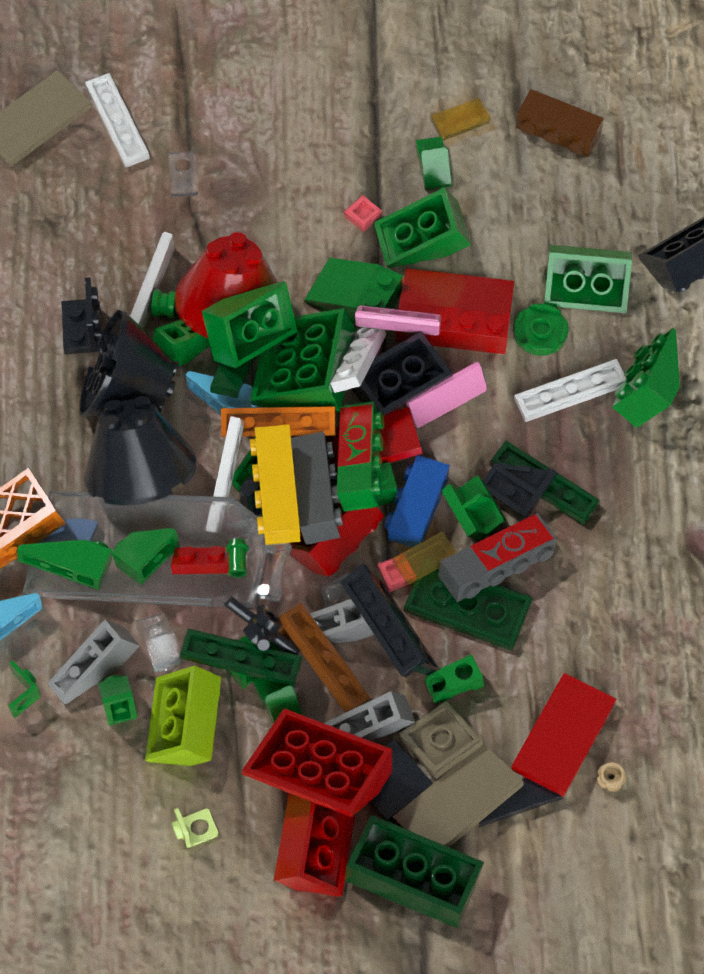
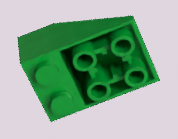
M674 328L665 334L659 333L648 346L642 345L633 356L635 361L624 374L626 379L615 392L617 397L612 408L636 428L671 406L680 387L677 335Z

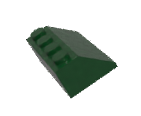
M371 815L346 866L345 881L458 929L471 900L484 862Z

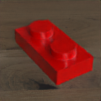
M186 546L175 548L171 562L172 575L228 574L229 554L226 552V547L193 548Z

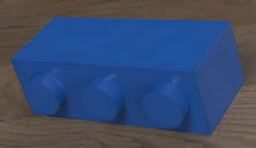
M417 455L414 464H408L404 479L407 482L404 488L399 487L395 497L396 510L395 512L390 511L386 519L385 528L388 529V540L421 550L443 494L441 490L447 484L450 465Z

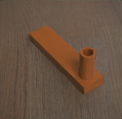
M302 603L279 617L283 625L278 632L290 641L293 640L345 713L361 706L371 698Z

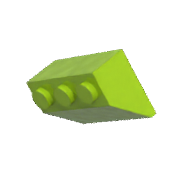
M194 665L156 677L145 761L193 766L211 761L220 696V676Z

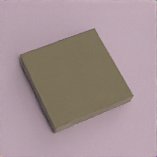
M447 700L399 733L400 739L435 779L483 746L482 739Z

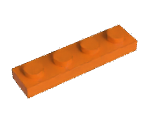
M336 407L221 408V437H226L230 416L244 420L245 425L242 437H255L256 427L290 425L291 436H303L323 431L325 436H336Z

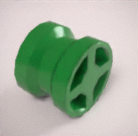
M154 289L151 306L152 317L167 315L168 318H175L176 291L163 293L159 289Z

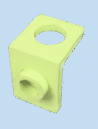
M174 809L176 821L171 824L177 839L183 838L187 848L218 836V830L209 809L201 810L183 818L179 809ZM198 819L205 820L209 825L208 831L203 835H196L191 831L192 823Z

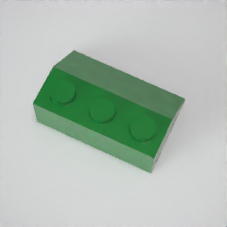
M550 245L544 304L554 307L626 313L632 268V252Z

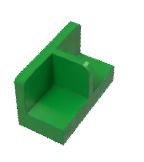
M475 476L460 488L449 484L441 490L469 538L481 541L506 522L482 478L479 476Z

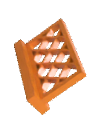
M29 468L0 487V499H8L5 511L0 510V517H3L0 524V569L18 557L17 549L19 545L39 543L66 524ZM30 480L32 484L29 494L17 493L19 486ZM15 500H26L23 512L12 511ZM33 501L45 503L46 506L36 513H30ZM10 518L21 519L18 526L12 530H6Z

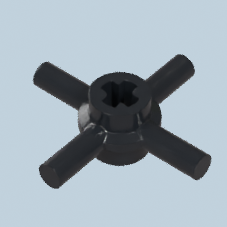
M232 596L226 601L225 606L248 623L243 632L260 650H267L270 646V641H272L287 653L299 654V648L278 632L283 623L267 606L259 605L255 614Z

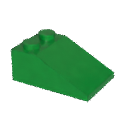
M445 187L374 222L384 261L388 269L448 257L471 245L459 202Z
M329 257L305 297L304 302L323 311L345 308L351 322L356 325L355 313L360 305L387 309L394 308L402 292L403 275L378 264Z
M284 281L222 299L202 311L214 361L233 368L239 367L297 333L287 282Z

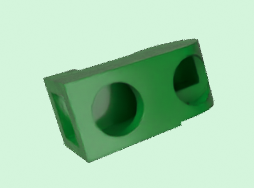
M472 654L440 668V670L433 672L424 679V683L434 703H442L468 690L473 689L474 691L485 687L483 676Z

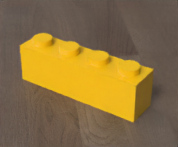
M290 425L256 427V439H250L251 456H257L258 464L252 465L254 482H260V490L255 491L256 508H262L263 517H257L258 535L264 534L265 545L300 542Z

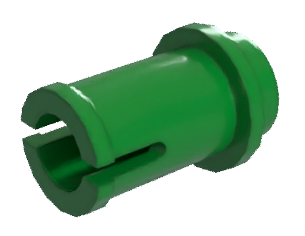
M231 539L226 546V552L229 554L228 575L233 578H242L247 575L246 553L249 551V546L243 539Z

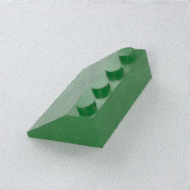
M345 308L295 316L297 333L260 354L250 402L252 405L267 408L336 407V412H340L345 390L334 393L330 383L355 338L356 330Z

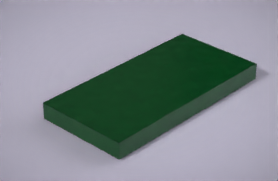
M424 558L404 605L403 612L513 651L533 597L501 585H490L480 590L476 596L469 599L464 598L456 602L438 577L440 564Z

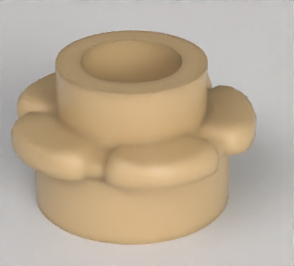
M610 762L604 764L598 770L599 777L597 781L602 788H608L609 791H618L621 785L626 783L627 775L617 763ZM610 775L614 776L613 780L609 779Z

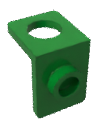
M12 660L9 662L13 675L27 689L9 704L11 715L16 718L41 697L35 684L37 680L27 668L22 671Z

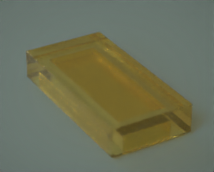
M480 98L431 116V122L438 135L442 136L443 141L487 125L491 119Z
M440 532L394 557L393 564L407 585L440 568L441 560L457 552L444 533Z

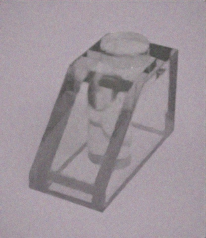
M164 612L136 621L154 672H168L176 668V665L183 663L182 659H180V651L174 631Z

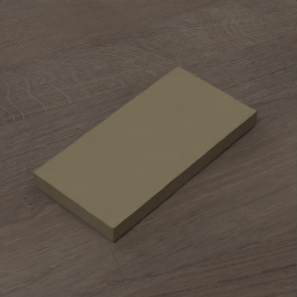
M56 70L0 111V158L11 168L91 109V101Z
M483 743L482 747L452 767L393 816V820L399 827L450 847L524 786L523 780Z

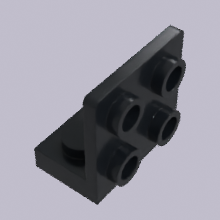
M91 277L85 278L86 299L61 301L64 355L97 352L95 351L97 341H99L102 335L99 321L101 307L98 300V288L92 287Z

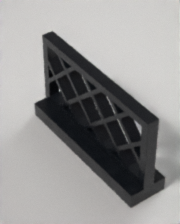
M360 565L340 581L401 676L408 677L414 671L430 675L440 670L383 582L376 579L366 565Z

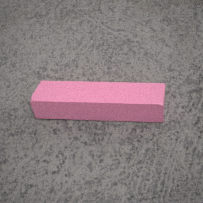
M361 305L358 306L355 313L356 325L359 327L419 333L421 331L423 334L436 336L440 333L441 316L439 314Z
M478 362L473 363L407 402L406 408L409 407L415 427L420 428L486 392L487 386L480 364Z

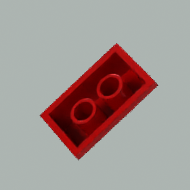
M336 503V507L341 509L344 524L339 526L340 538L306 545L300 529V542L281 543L280 547L312 573L330 577V575L340 569L341 563L359 548L361 541L377 528L378 523L384 517L378 507L344 512L341 503Z
M290 793L288 795L274 881L298 891L342 896L356 814L350 817Z

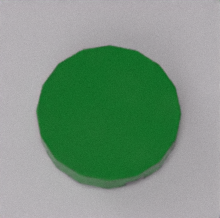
M533 304L518 313L514 321L513 336L517 345L525 352L535 356H547L556 353L564 346L568 338V322L566 317L564 318L561 315V311L556 307L548 304Z

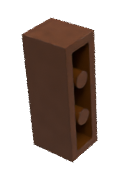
M530 89L517 113L516 128L526 134H533L543 138L551 144H558L568 148L573 153L589 157L602 133L604 118Z

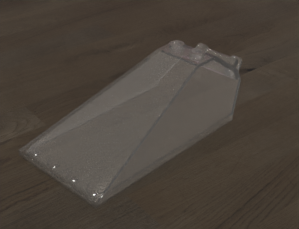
M50 491L48 498L66 524L39 543L72 540L100 541L113 551L116 544L120 540L125 539L131 532L173 528L177 532L181 545L179 548L186 546L193 548L226 547L229 540L239 538L245 540L249 546V551L246 553L247 575L242 578H233L228 574L172 575V554L140 585L116 567L112 556V563L100 590L29 566L22 592L23 596L37 593L40 598L210 607H226V601L232 596L247 608H257L259 599L273 602L280 601L282 595L280 585L286 558L291 554L292 545L289 543L265 545L264 534L258 535V516L239 503L235 497L168 495L145 504L121 506L104 503L103 498L97 495L93 498L88 492ZM269 554H275L269 585L262 586Z

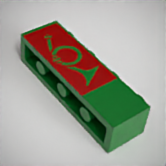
M374 401L340 406L337 496L344 512L378 507V495H382V483L379 473L383 472V463L379 451L384 449L383 438L380 433V429H384V418L382 412H377Z

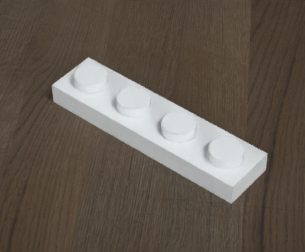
M363 327L357 331L330 383L334 393L361 385L387 335L385 329Z

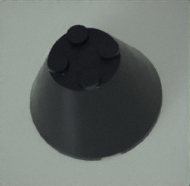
M117 310L106 325L95 351L100 352L95 367H88L79 402V414L86 418L99 417L105 410V403L110 400L124 401L135 399L139 396L149 397L150 402L161 413L165 396L170 398L175 388V381L171 379L177 371L179 362L173 360L126 311Z
M139 396L135 399L124 401L110 400L105 403V410L98 419L84 473L85 487L93 498L97 495L104 499V503L112 505L145 504L172 494L171 489L181 482L185 485L190 481L197 469L196 453L150 402L149 397Z

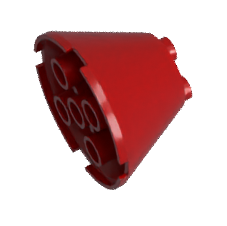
M234 232L230 236L220 237L208 243L205 251L178 283L175 292V308L180 319L191 330L208 338L202 314L203 310L222 299L278 283L260 248L253 241L247 239L244 233Z

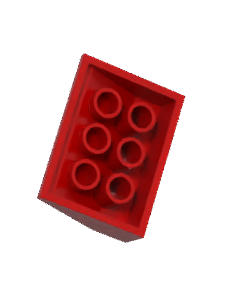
M406 268L398 310L439 314L441 316L439 335L423 334L432 346L506 355L515 281ZM396 331V342H403L417 333Z
M284 708L242 769V775L352 817L379 794L391 775L392 749Z

